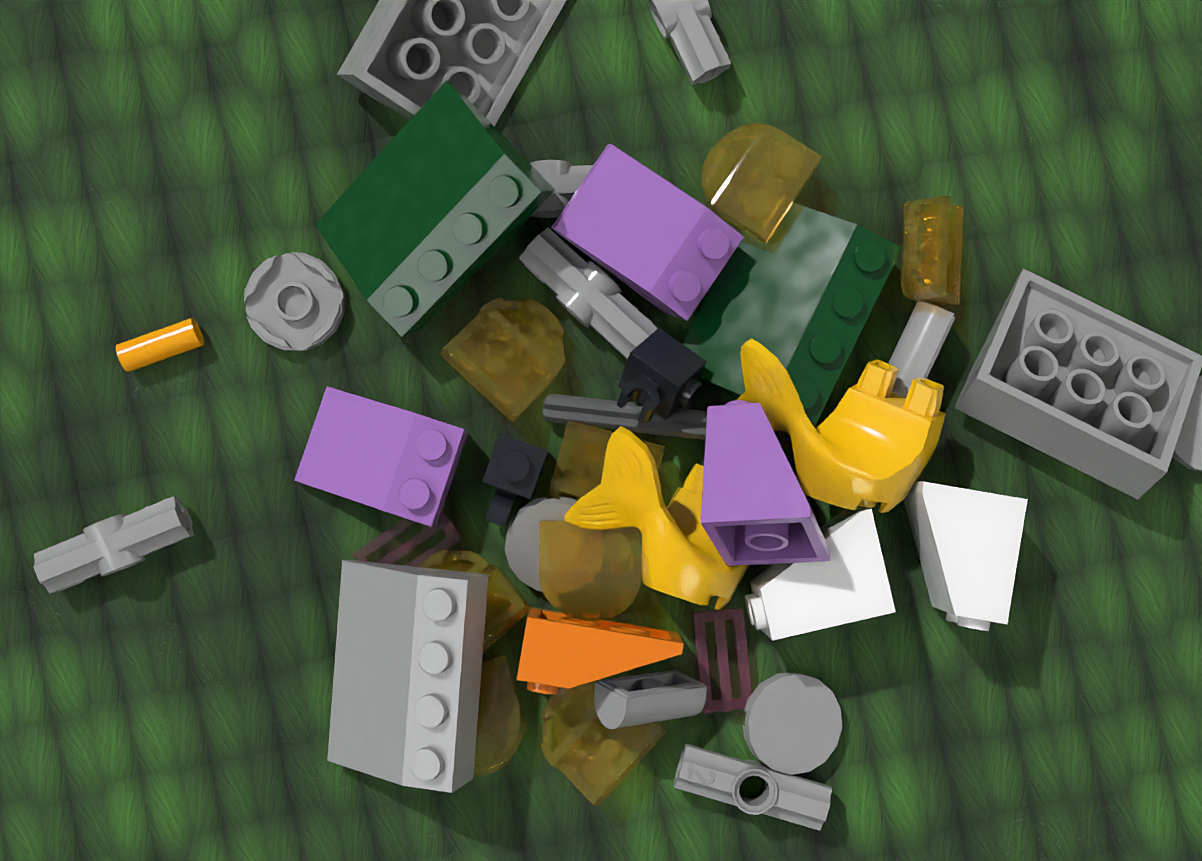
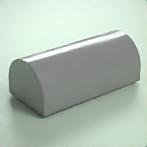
M920 301L916 303L888 364L899 369L892 389L893 393L907 397L913 379L917 377L927 378L955 319L953 317L954 313L930 303Z
M677 670L599 680V682H595L594 705L599 720L609 729L642 725L699 714L705 704L707 686Z

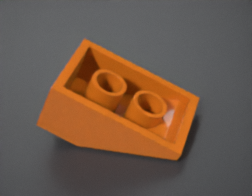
M532 607L527 617L517 680L526 681V689L543 694H557L558 687L573 688L681 655L684 643L679 633L674 631Z

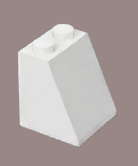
M915 481L904 499L932 607L947 612V621L955 622L959 626L989 631L990 622L1008 623L1028 499Z
M859 507L855 510L844 509L820 527L830 550V561L772 564L751 580L750 584L753 594L745 595V603L751 625L755 624L756 629H761L771 640H777L896 612L872 509Z

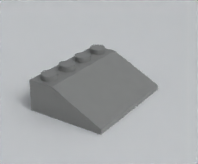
M379 0L337 75L373 99L410 120L446 80H450L485 118L495 126L566 0Z
M1023 268L967 377L955 409L1139 499L1168 471L1202 368V355Z
M342 560L327 761L402 786L450 793L473 779L489 575L357 560Z

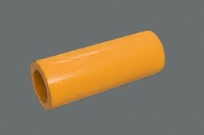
M190 318L116 345V353L123 369L126 372H131L204 345V340L197 322L194 318Z

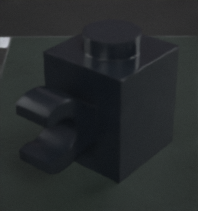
M658 328L630 352L618 385L622 390L617 406L623 408L631 401L642 404L643 407L638 421L642 424L649 422L655 413L667 420L681 406L688 409L697 400L704 387V384L699 382L707 361Z
M499 434L482 481L498 487L485 521L505 527L517 495L529 499L534 497L550 453L549 451Z

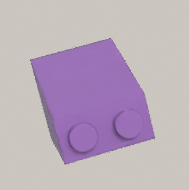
M735 400L721 406H708L701 524L726 566L830 561L829 547L761 404Z

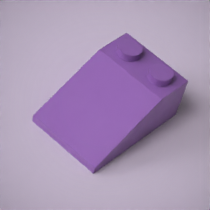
M612 144L606 146L551 227L662 312L686 321L744 238V236L709 208Z
M326 387L294 481L431 527H437L469 433L465 429L414 412Z

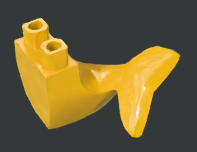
M752 338L741 346V367L746 391L737 400L760 403L773 431H786L790 435L797 478L804 494L828 504L855 510L857 506L872 508L876 506L877 502H882L879 508L880 513L889 512L906 498L915 481H917L931 459L939 441L946 413L939 411L944 390L943 385L926 378L917 377L912 380L907 397H903L892 392L899 369L883 361L873 360L868 362L858 383L847 390L836 409L820 425L814 428L804 411L803 404L787 370L778 358L761 343Z
M622 426L611 434L608 441L601 484L575 502L564 515V521L586 529L604 530L637 527L642 533L641 569L643 584L657 591L695 604L708 606L710 597L718 596L714 608L721 610L732 598L749 566H726L701 524L704 466L694 464L685 479L683 488H677L669 505L666 507L662 497L661 484L654 457L646 444Z

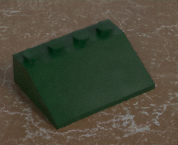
M446 80L318 220L315 226L368 303L401 337L420 331L543 204L555 189L450 80Z
M759 190L739 230V233L744 238L713 282L683 345L707 361L699 381L737 400L746 391L741 367V346L751 338L761 343L778 358L787 370L803 404L804 411L815 427L898 258L902 246L855 223Z

